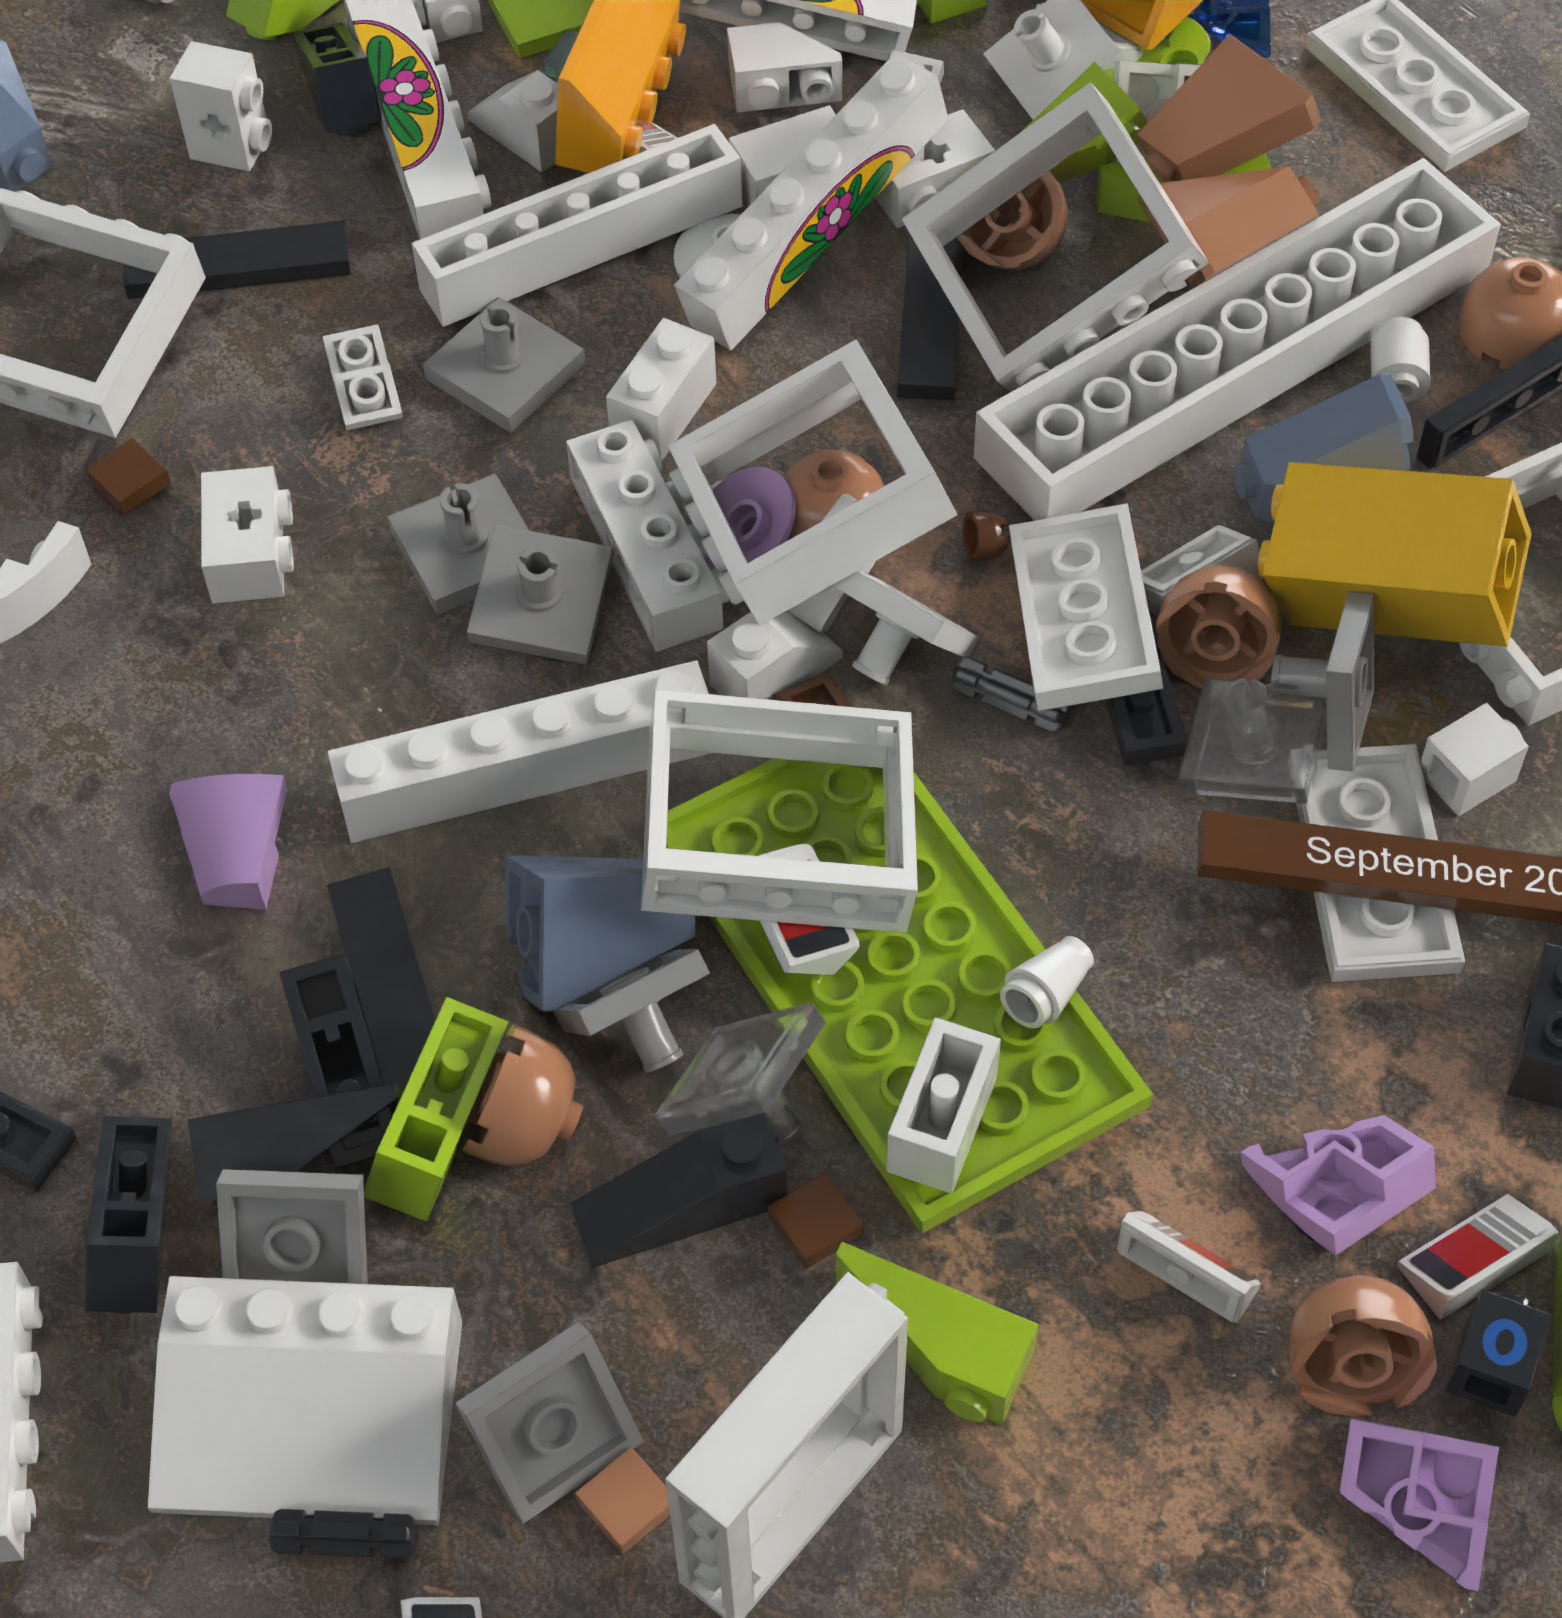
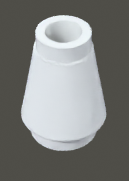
M1066 936L1060 942L1009 971L1005 977V985L1000 991V999L1007 1013L1016 1022L1027 1028H1038L1042 1024L1055 1022L1087 971L1093 966L1094 958L1091 950L1080 939Z

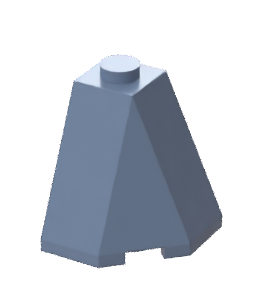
M0 38V188L16 192L53 166L40 124L7 43Z
M1391 373L1379 374L1245 438L1241 463L1236 464L1234 467V483L1240 499H1248L1256 521L1275 523L1271 513L1272 496L1276 485L1284 484L1289 462L1410 471V457L1406 443L1414 442L1412 421Z
M532 855L505 856L506 927L510 941H517L520 954L523 958H527L529 966L520 967L518 972L523 997L542 1011L557 1010L695 937V917H699V915L641 911L643 859Z

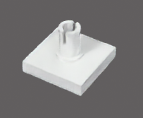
M1048 0L1038 9L1027 10L1018 17L1013 30L983 53L1033 120L1094 61L1104 72L1107 69H1115L1116 61H1127L1080 0Z
M860 570L832 585L877 612L875 616L880 618L852 667L881 684H888L890 675L912 637L915 639L921 637L933 645L962 657L970 656L980 639L977 635L891 585Z

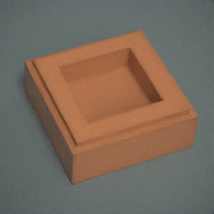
M632 1447L575 1492L577 1503L622 1555L670 1516L666 1485Z

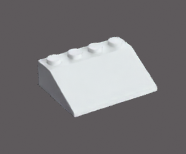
M169 1276L157 1345L148 1509L150 1513L273 1518L274 1512L279 1509H301L306 1511V1517L313 1518L315 1510L373 1512L375 1520H383L384 1513L410 1514L414 1517L415 1525L439 1526L462 1330V1318L454 1288Z

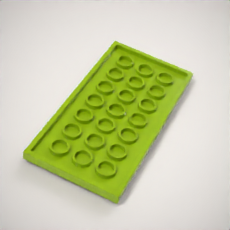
M773 758L667 811L666 848L759 856L794 845L809 844L812 846L820 862L885 867L883 768ZM913 771L918 891L907 933L853 928L859 940V948L834 975L785 973L759 920L707 917L920 1233L923 1234L1151 1107L1153 1093L1076 990L1057 1020L1051 1024H1042L1038 1028H1027L1016 1022L1007 1013L1000 999V991L1005 985L1006 974L1046 949ZM935 1017L1001 1039L997 1079L952 1194L886 1172L888 1133Z

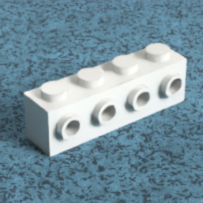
M633 419L567 440L571 481L602 544L613 547L612 564L655 652L722 630V604L729 602V597L718 578L722 573H719L716 568L709 569L704 559L706 558V550L701 542L703 538L694 524L687 526L682 516L684 514V506L681 495L673 481L665 483L660 474L662 472V463L653 440L650 438L643 441Z

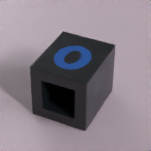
M1482 1289L1469 1317L1446 1391L1516 1417L1530 1391L1553 1314L1536 1309L1529 1300L1522 1296L1507 1292L1495 1294Z

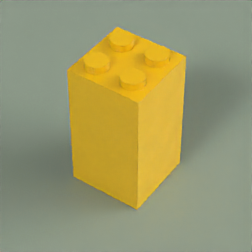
M1296 462L1288 463L1284 484H1277L1273 492L1271 513L1275 523L1271 540H1264L1261 545L1258 570L1260 576L1264 577L1272 595L1277 600L1289 625L1338 630L1348 591L1374 593V634L1508 647L1532 535L1513 479Z

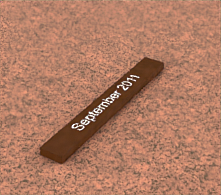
M1203 810L1198 822L1197 876L1562 924V857L1210 810Z

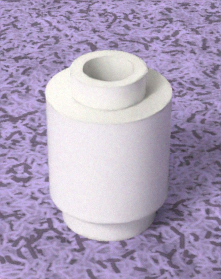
M1394 317L1384 321L1379 325L1371 339V378L1390 372L1406 404L1421 398L1430 388L1429 338L1421 325L1414 319Z

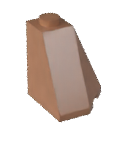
M1229 34L1137 133V136L1146 154L1144 160L1153 174L1163 182H1168L1171 178L1175 181L1221 175L1315 129L1322 120L1313 93Z
M1290 166L1160 183L1209 261L1207 265L1186 279L1191 289L1294 232L1319 216L1315 207L1320 204V200L1314 187L1304 175L1297 178ZM1140 195L1138 202L1165 245L1169 240Z

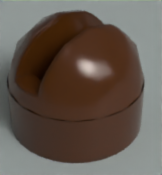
M987 510L966 513L963 521V541L969 558L972 560L987 559L1003 553L1011 541V536H1002L1001 528L1009 526L1008 520L997 512Z

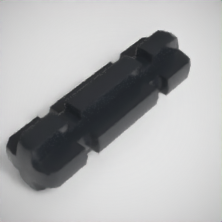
M970 656L961 659L952 677V687L955 690L973 698L979 693L983 695L982 702L1026 721L1030 716L1035 717V725L1051 732H1058L1063 727L1068 718L1070 706L1038 711L1033 683L998 668H994L991 673L986 670L988 664Z
M279 1509L274 1512L270 1524L271 1550L277 1554L301 1555L303 1547H311V1555L371 1557L372 1550H380L381 1558L406 1559L412 1555L414 1549L416 1525L414 1517L410 1514L384 1513L383 1520H375L373 1512L315 1510L313 1518L306 1517L305 1510Z

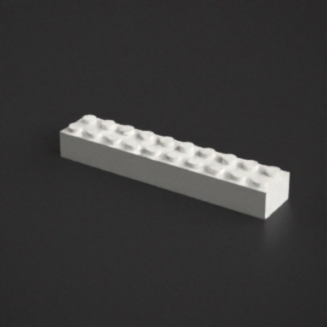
M1422 158L977 411L973 458L1034 521L1082 512L1371 341L1379 325L1384 321L1394 317L1411 318L1472 282L1476 276L1490 266L1501 224L1426 159Z

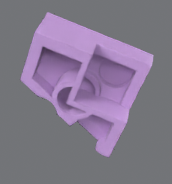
M225 774L198 777L171 784L169 795L204 905L266 910L279 858L275 840L288 791L284 775Z
M1385 1115L1356 1121L1350 1127L1341 1130L1322 1129L1302 1134V1148L1265 1156L1260 1145L1256 1144L1240 1152L1242 1166L1273 1202L1304 1232L1335 1256L1436 1189L1434 1146Z
M1352 1418L1339 1493L1365 1513H1369L1411 1548L1418 1550L1456 1579V1582L1462 1587L1475 1591L1479 1590L1499 1447Z

